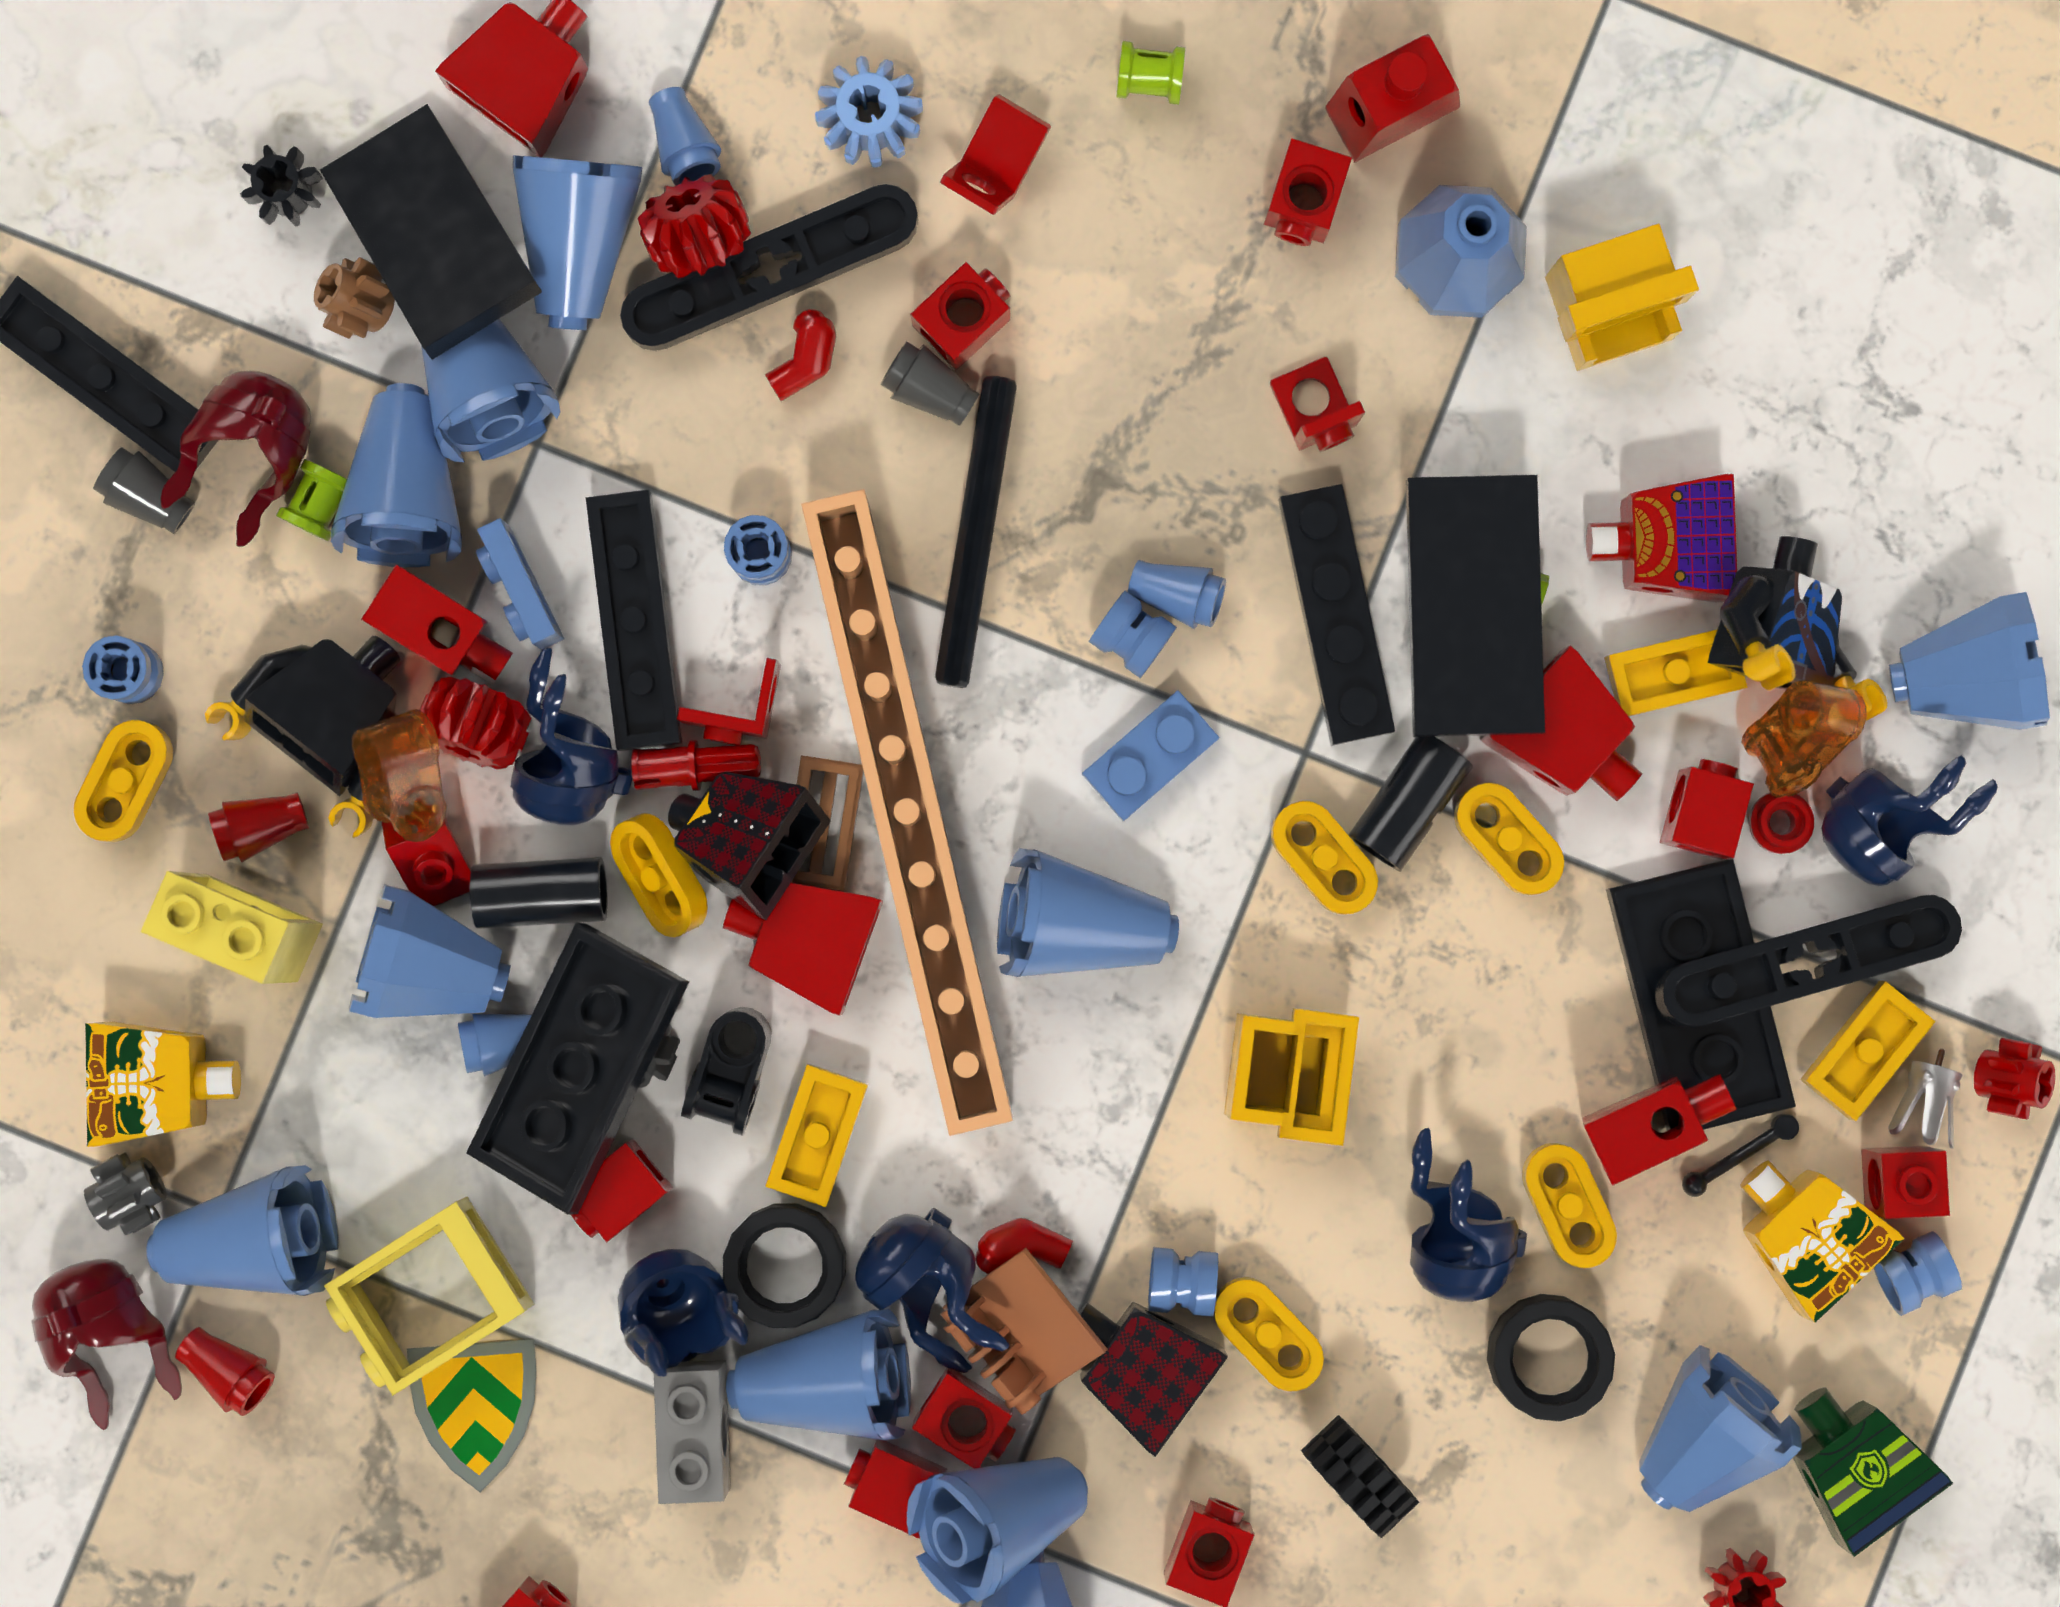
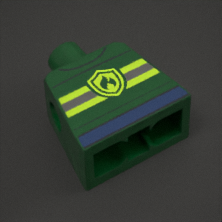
M1823 1387L1807 1395L1795 1407L1796 1413L1813 1436L1802 1443V1449L1793 1459L1831 1536L1840 1547L1854 1557L1953 1484L1950 1478L1886 1415L1864 1400L1856 1403L1844 1412L1828 1389Z

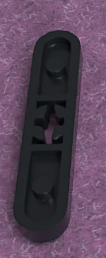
M883 184L866 189L744 241V250L738 255L728 256L725 259L726 265L724 267L715 265L708 268L702 276L697 271H693L682 278H677L671 272L640 285L631 291L622 303L620 313L622 326L632 342L643 349L657 351L684 342L900 250L910 243L917 231L918 215L915 202L906 191L898 186ZM770 252L775 260L787 259L796 254L802 255L801 260L797 261V259L789 261L788 264L779 269L781 280L776 283L770 284L765 275L745 280V284L739 283L740 278L752 274V271L757 270L761 266L759 256L763 253Z
M1923 895L1677 965L1662 975L1658 980L1655 991L1656 1005L1661 1015L1672 1025L1681 1028L1707 1025L1940 958L1952 952L1959 943L1962 932L1961 918L1955 907L1945 898L1936 895ZM1802 944L1806 945L1809 953H1822L1829 950H1835L1837 953L1835 959L1823 962V964L1814 968L1815 979H1813L1809 970H1794L1782 974L1780 964L1794 961L1795 958L1804 955Z

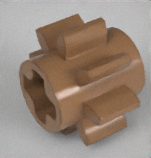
M361 257L355 262L344 258L341 265L337 263L331 264L322 272L315 286L314 303L318 310L327 313L323 323L324 328L350 339L353 334L364 338L367 331L377 332L384 327L392 314L395 299L387 285L381 282L383 278L374 263Z

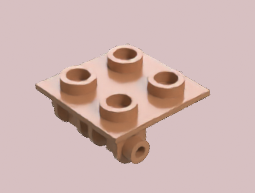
M1027 1248L972 1285L964 1306L965 1312L974 1320L993 1329L1005 1338L1009 1343L1008 1349L1002 1352L975 1344L969 1339L968 1335L951 1322L947 1312V1304L942 1307L944 1310L940 1313L947 1322L943 1327L946 1333H951L965 1352H968L973 1347L975 1348L967 1359L971 1364L981 1358L986 1361L987 1365L982 1369L980 1375L985 1379L995 1373L997 1376L991 1384L1005 1400L1004 1405L1008 1409L1015 1407L1021 1415L1028 1412L1041 1400V1394L1108 1350Z

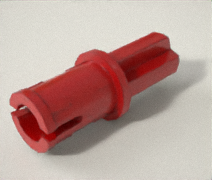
M690 740L688 746L675 748L633 749L631 755L632 779L636 790L668 786H691L693 791H700L702 782H713L717 775L725 771L759 777L761 773V756L756 745L699 748L697 740Z

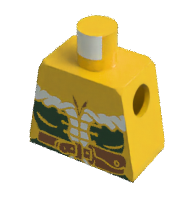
M119 1022L85 1023L87 1147H97L205 1125L207 1119V1100L239 1098L241 1091L239 1062L206 1061V1041L204 1035Z
M1767 1160L1753 1169L1740 1184L1741 1188L1762 1209L1743 1229L1745 1236L1793 1309L1800 1316L1814 1323L1905 1239L1897 1230L1821 1173L1807 1169L1790 1183Z

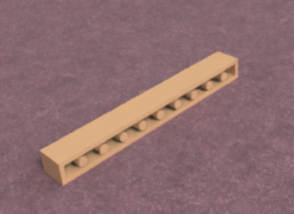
M862 489L802 503L801 506L949 1136L1013 1121L1012 1110L865 490Z

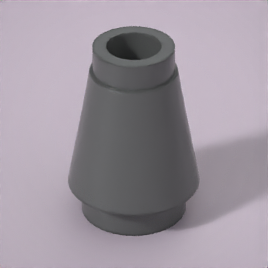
M907 341L897 354L880 384L893 392L891 399L947 421L951 420L959 426L970 412L979 395L978 392L971 389L964 380L924 344L919 349Z
M123 447L118 449L110 458L93 487L95 491L105 497L104 504L160 528H165L173 534L181 528L195 506V502L184 495L169 508L162 509L160 497L162 489L169 479L140 451L133 455Z

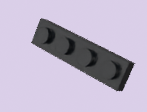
M17 276L0 298V342L176 472L181 457V435L198 412V409L40 291ZM218 440L207 441L202 444L198 454L197 468Z
M1338 484L1281 496L1278 502L1330 745L1334 746L1394 733V722L1343 485Z
M650 490L585 497L616 750L627 751L682 744L680 721L677 720L678 704L652 493Z

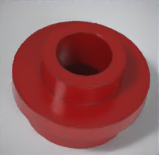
M1786 790L1773 791L1763 795L1753 805L1749 815V829L1755 842L1764 850L1775 854L1792 853L1802 848L1811 838L1814 830V815L1810 805L1800 795ZM1777 810L1785 812L1790 819V827L1782 835L1774 832L1770 826V818Z

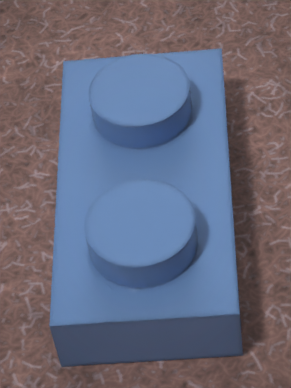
M499 518L478 528L477 531L485 546L476 550L477 557L492 584L502 580L512 601L511 604L503 607L519 641L530 638L534 646L543 650L564 640L565 638L511 527Z
M1177 690L1082 772V775L1124 822L1220 737L1180 691Z

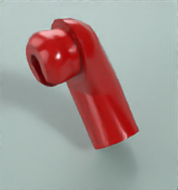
M808 309L796 317L793 324V329L797 332L793 358L765 374L781 402L824 377L831 368L836 332L833 322L825 317L821 311Z
M1016 1218L988 1230L978 1241L975 1261L981 1271L989 1274L1027 1248L1034 1258L1061 1269L1073 1240L1029 1219Z

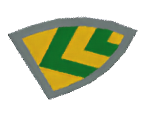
M534 1339L475 1343L410 1384L415 1414L429 1443L450 1470L480 1493L507 1466L525 1435L535 1403L536 1358ZM439 1346L407 1349L409 1364L411 1365Z

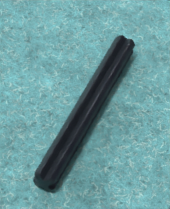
M986 376L982 383L935 673L937 683L948 687L965 688L970 680L1017 389L1016 382L1006 377Z

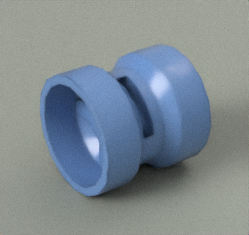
M759 515L741 518L730 527L725 537L724 553L727 562L742 580L752 585L765 586L777 582L786 574L792 560V548L785 532L774 520Z
M1124 591L1095 630L1089 642L1104 653L1115 652L1124 659L1125 668L1141 679L1177 627L1162 616L1153 618L1142 610L1141 601L1127 591Z
M117 635L103 637L93 643L86 652L82 665L84 679L92 691L101 697L127 704L142 703L153 697L160 688L164 675L162 661L152 648L146 644ZM112 664L114 665V666H113V670H112V671H113V675H111V666H112Z
M1934 1231L1914 1239L1911 1248L1903 1252L1892 1250L1874 1267L1875 1274L1886 1298L1900 1316L1920 1308L1923 1299L1931 1295L1943 1298L1962 1289V1282L1956 1264L1946 1245Z
M1154 1247L1150 1268L1148 1311L1168 1313L1175 1307L1176 1303H1181V1308H1188L1193 1315L1213 1317L1217 1293L1218 1253L1198 1251L1192 1257L1185 1256L1183 1261L1179 1260V1255L1173 1249Z

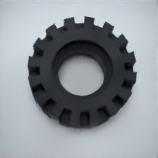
M1337 1415L1301 1449L1303 1455L1323 1476L1324 1480L1380 1538H1383L1419 1503L1417 1498L1340 1415Z

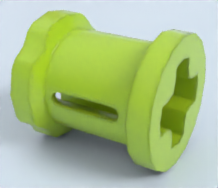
M1122 41L1116 98L1126 99L1129 93L1167 97L1170 104L1179 105L1185 47L1176 46L1173 52L1136 49L1132 42Z
M304 459L300 467L304 475L288 507H280L276 516L329 542L331 530L328 527L338 509L347 479Z

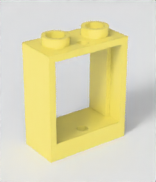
M167 871L140 932L258 983L272 984L298 982L323 924L208 874Z
M468 1197L454 1202L324 1285L331 1296L326 1300V1306L331 1317L343 1332L353 1331L365 1351L360 1355V1360L366 1373L378 1387L381 1388L386 1385L392 1396L535 1305ZM444 1230L494 1312L410 1365L360 1283Z

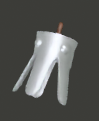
M1944 1049L1938 1051L1935 1064L1912 1061L1911 1071L1908 1073L1909 1086L1889 1124L1890 1134H1897L1903 1129L1921 1095L1926 1093L1922 1121L1923 1140L1928 1145H1934L1937 1142L1948 1099L1949 1147L1954 1149L1953 1098L1956 1091L1960 1088V1080L1963 1074L1942 1067L1945 1055Z

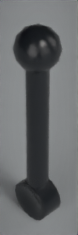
M1787 1114L1776 1116L1771 1122V1129L1701 1173H1688L1682 1181L1684 1192L1691 1197L1701 1196L1706 1191L1708 1183L1777 1139L1790 1140L1794 1138L1799 1131L1798 1121L1793 1116Z

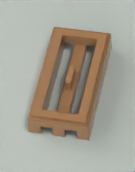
M801 755L796 784L805 787L810 793L813 770L825 772L819 806L830 820L838 774L849 776L833 876L822 874L830 828L829 824L812 850L809 872L798 871L791 883L845 891L863 782V766L861 764Z

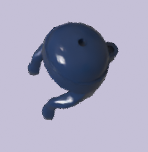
M545 648L539 654L530 671V688L526 708L528 713L541 723L540 736L546 745L542 750L521 754L515 760L510 787L513 789V798L516 804L534 818L559 825H577L596 817L604 808L607 799L613 794H629L633 780L632 771L619 767L617 750L612 749L610 738L599 726L583 717L560 709L565 691L566 674L558 675L543 698L552 655V648Z
M1962 755L1946 765L1931 785L1917 797L1897 786L1874 768L1863 771L1850 783L1840 776L1826 790V793L1832 798V806L1826 812L1822 823L1823 841L1832 856L1851 874L1868 884L1876 886L1888 885L1894 880L1898 881L1915 865L1914 859L1908 850L1914 838L1923 834L1951 836L1959 833L1974 816L1980 815L1988 807L1997 792V783L1992 779L1977 789L1966 799L1955 814L1946 821L1930 807L1944 795L1949 794L1958 784L1961 773L1966 765L1965 758Z
M1425 1128L1420 1131L1412 1149L1413 1175L1411 1190L1414 1195L1429 1204L1432 1210V1219L1430 1223L1420 1226L1412 1234L1410 1265L1413 1268V1274L1424 1289L1446 1300L1475 1302L1489 1298L1497 1293L1506 1283L1508 1275L1513 1271L1516 1258L1524 1256L1527 1233L1518 1229L1514 1217H1506L1503 1220L1497 1203L1483 1193L1472 1189V1165L1469 1160L1464 1161L1460 1165L1451 1184L1428 1181L1432 1164V1144L1430 1129Z
M936 1208L931 1209L925 1218L912 1214H903L891 1218L872 1235L857 1263L855 1281L857 1287L862 1291L864 1299L879 1310H883L899 1300L903 1306L907 1328L913 1342L934 1356L942 1366L961 1373H967L973 1366L953 1347L944 1344L926 1332L932 1305L942 1285L947 1295L948 1316L955 1326L979 1346L1002 1352L1008 1349L1009 1343L1005 1338L993 1329L974 1320L964 1310L976 1269L975 1255L972 1249L949 1229L952 1219Z
M666 1249L654 1252L639 1260L626 1273L617 1297L620 1328L624 1335L626 1346L641 1364L648 1366L655 1375L665 1377L667 1376L668 1368L676 1367L681 1362L690 1361L698 1354L711 1353L724 1346L729 1338H732L740 1345L747 1344L748 1329L743 1320L738 1316L739 1298L737 1294L727 1291L721 1275L706 1259L689 1250Z

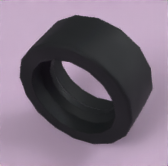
M798 1203L772 1204L753 1212L731 1234L723 1254V1282L728 1292L737 1294L739 1310L748 1319L770 1328H796L817 1319L835 1301L846 1275V1250L837 1229L820 1212ZM775 1228H794L806 1233L817 1244L822 1256V1275L817 1287L807 1297L793 1303H776L764 1298L753 1287L747 1273V1257L753 1243L763 1233Z
M1538 1294L1518 1300L1500 1315L1489 1335L1487 1363L1493 1383L1515 1408L1535 1419L1561 1422L1584 1415L1602 1400L1613 1379L1615 1352L1608 1330L1593 1312L1565 1296ZM1546 1319L1561 1320L1575 1327L1584 1338L1588 1351L1587 1369L1580 1382L1569 1391L1557 1395L1538 1394L1527 1388L1517 1376L1513 1364L1514 1346L1520 1334L1531 1324Z

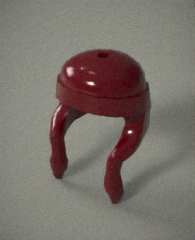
M251 370L235 372L225 377L220 385H215L181 435L179 467L162 489L160 497L161 508H169L188 491L197 468L198 454L204 442L255 438L273 467L274 472L265 484L258 489L244 512L239 515L236 525V546L243 547L247 545L259 530L260 518L264 510L274 500L285 495L292 486L303 457L306 455L311 432L309 430L311 414L310 408L301 394L279 378L260 371Z
M109 1259L80 1262L68 1266L46 1279L34 1293L32 1302L34 1319L31 1320L35 1342L39 1345L46 1366L56 1375L62 1377L74 1376L80 1380L87 1392L90 1416L102 1430L107 1429L109 1426L110 1399L93 1366L75 1354L79 1343L89 1347H109L145 1342L150 1347L155 1365V1376L159 1384L174 1400L178 1399L182 1393L180 1372L171 1361L163 1324L142 1303L139 1296L143 1291L134 1275L128 1274L122 1264Z

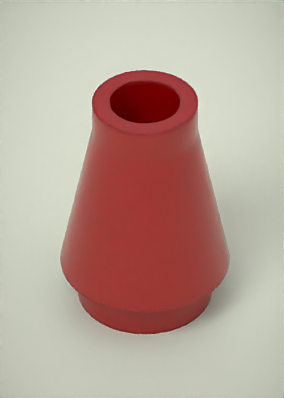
M298 792L287 796L222 802V809L208 813L211 828L223 861L239 857L242 863L291 835L310 829Z
M201 1327L193 1329L183 1339L175 1353V1359L187 1367L224 1412L234 1410L240 1416L247 1415L263 1400L275 1378V1374L266 1368V1359L212 1336Z

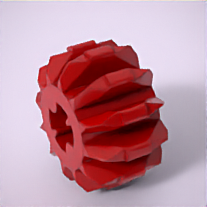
M712 174L704 175L696 181H691L688 177H685L681 184L674 187L665 185L664 193L661 196L648 199L645 202L647 210L643 211L637 218L641 227L640 235L651 260L656 262L660 272H673L677 278L686 277L693 271H697L702 276L708 268L715 265L724 267L726 265L725 259L728 256L740 254L744 250L743 242L751 235L748 225L749 217L738 192L733 190L729 180H715Z
M449 676L442 677L439 681H436L429 695H425L419 710L421 715L416 729L429 745L440 748L443 753L456 756L462 761L475 763L482 768L489 766L497 770L514 764L518 752H522L529 736L527 730L532 718L519 701L508 698L504 692L495 691L486 684L480 685L467 678L457 679Z

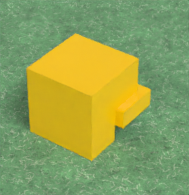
M1659 223L1561 255L1545 276L1558 314L1557 319L1564 340L1568 344L1577 371L1673 340L1682 331L1674 306L1686 303L1699 291L1691 265L1675 270Z
M1293 1008L1291 1020L1237 1013L1224 1114L1230 1120L1277 1125V1137L1343 1146L1359 1017Z

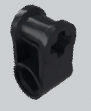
M739 1007L729 1010L714 1021L709 1031L700 1062H698L691 1078L681 1112L682 1117L692 1119L695 1115L703 1116L731 1125L733 1133L743 1136L755 1105L760 1087L759 1078L771 1044L772 1032L770 1025L762 1013L753 1008ZM735 1020L744 1021L754 1029L757 1040L752 1053L745 1055L736 1054L727 1047L724 1040V1030L729 1022Z

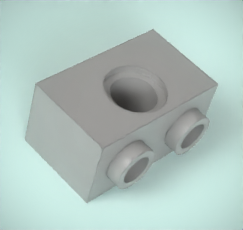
M726 1360L681 1362L676 1367L668 1368L667 1376L659 1377L654 1374L658 1504L722 1502L731 1489Z

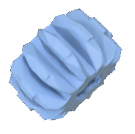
M860 56L856 61L858 74L852 77L842 66H836L833 69L835 81L840 88L829 85L820 86L818 90L819 99L828 107L817 111L815 119L819 127L831 128L824 137L825 145L829 150L837 149L847 143L844 154L847 163L854 165L859 160L862 151L865 150L868 151L871 166L880 167L882 165L881 149L887 147L893 156L901 158L905 155V147L899 136L909 139L918 138L920 125L910 117L923 112L922 99L915 96H907L914 87L913 78L909 74L901 75L892 80L894 72L892 61L888 59L883 60L877 72L871 73L867 58ZM866 102L879 103L882 117L877 120L875 115L872 114V122H861L857 107L862 105L864 110H867Z

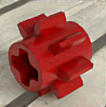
M2001 1038L1999 1051L1987 1049L1981 1053L1974 1071V1089L1978 1096L1989 1098L1986 1109L1988 1112L2028 1120L2030 1106L2036 1108L2047 1106L2054 1091L2055 1068L2051 1061L2040 1059L2042 1046Z
M1728 1548L1726 1549L1727 1562L1722 1564L1719 1569L1706 1567L1704 1570L1714 1580L1715 1591L1709 1592L1703 1597L1704 1602L1709 1607H1722L1725 1605L1727 1607H1783L1776 1600L1775 1589L1782 1587L1787 1582L1786 1578L1779 1572L1763 1574L1767 1566L1768 1557L1758 1550L1751 1555L1747 1562L1742 1560L1734 1550ZM1747 1577L1755 1585L1748 1588L1749 1599L1741 1602L1735 1595L1741 1592L1740 1580Z

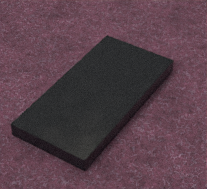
M428 104L320 169L417 339L432 360L542 293V290Z
M1501 475L1407 478L1406 510L1413 737L1530 735L1545 733L1538 476Z
M1734 860L1718 861L1606 889L1655 1085L1677 1077L1685 1090L1720 1074L1737 1110L1702 1125L1703 1130L1796 1107L1771 1006L1699 1027L1681 1028L1667 1021L1661 1015L1656 1005L1655 991L1658 980L1667 970L1686 962L1754 943ZM1670 1107L1662 1110L1666 1130L1677 1127L1679 1113Z
M576 922L466 1154L567 1215L578 1214L684 995L689 981L592 926Z

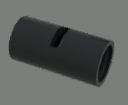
M1415 737L1349 833V837L1368 853L1401 872L1433 826L1432 820L1436 814L1442 813L1472 769V763L1436 737Z
M603 858L473 865L470 873V903L475 927L494 928L606 921L608 896Z

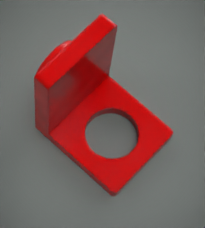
M996 95L992 99L962 160L944 173L940 183L992 215H995L1014 199L1048 135L1051 125L1004 96ZM967 182H969V183H971V184H974V185L980 187L981 189H983L984 191H986L988 194L983 193V192H981V191H979V190L973 188V187L970 186Z
M1327 357L1320 358L1270 381V387L1299 451L1316 444L1319 452L1338 446L1355 436L1351 428L1357 426L1365 414L1364 408L1360 401L1351 405L1348 404ZM1315 380L1325 386L1329 395V403L1323 412L1318 415L1308 416L1295 408L1292 401V393L1300 382Z
M766 659L755 720L679 707L677 720L683 724L705 728L703 739L741 745L742 735L767 739L781 664L777 659Z
M438 783L379 806L386 851L409 891L433 906L470 892L471 867L448 825L443 794ZM418 806L429 807L427 813L419 820L410 824H398L400 817L408 810Z

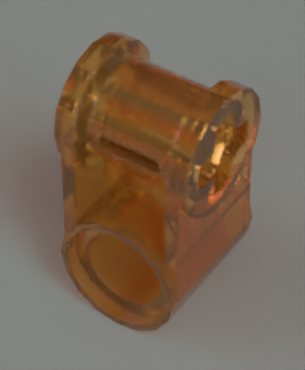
M1807 680L1796 681L1787 687L1777 702L1759 720L1747 728L1741 740L1747 754L1757 757L1767 774L1765 784L1771 795L1777 798L1793 796L1814 784L1822 771L1849 743L1858 738L1866 722V705L1863 697L1856 690L1848 687Z
M414 708L354 732L352 749L359 768L363 794L362 803L365 811L377 821L392 822L394 830L408 841L419 842L433 836L444 822L447 805L443 794L438 759L440 746L437 734L428 717L421 710Z

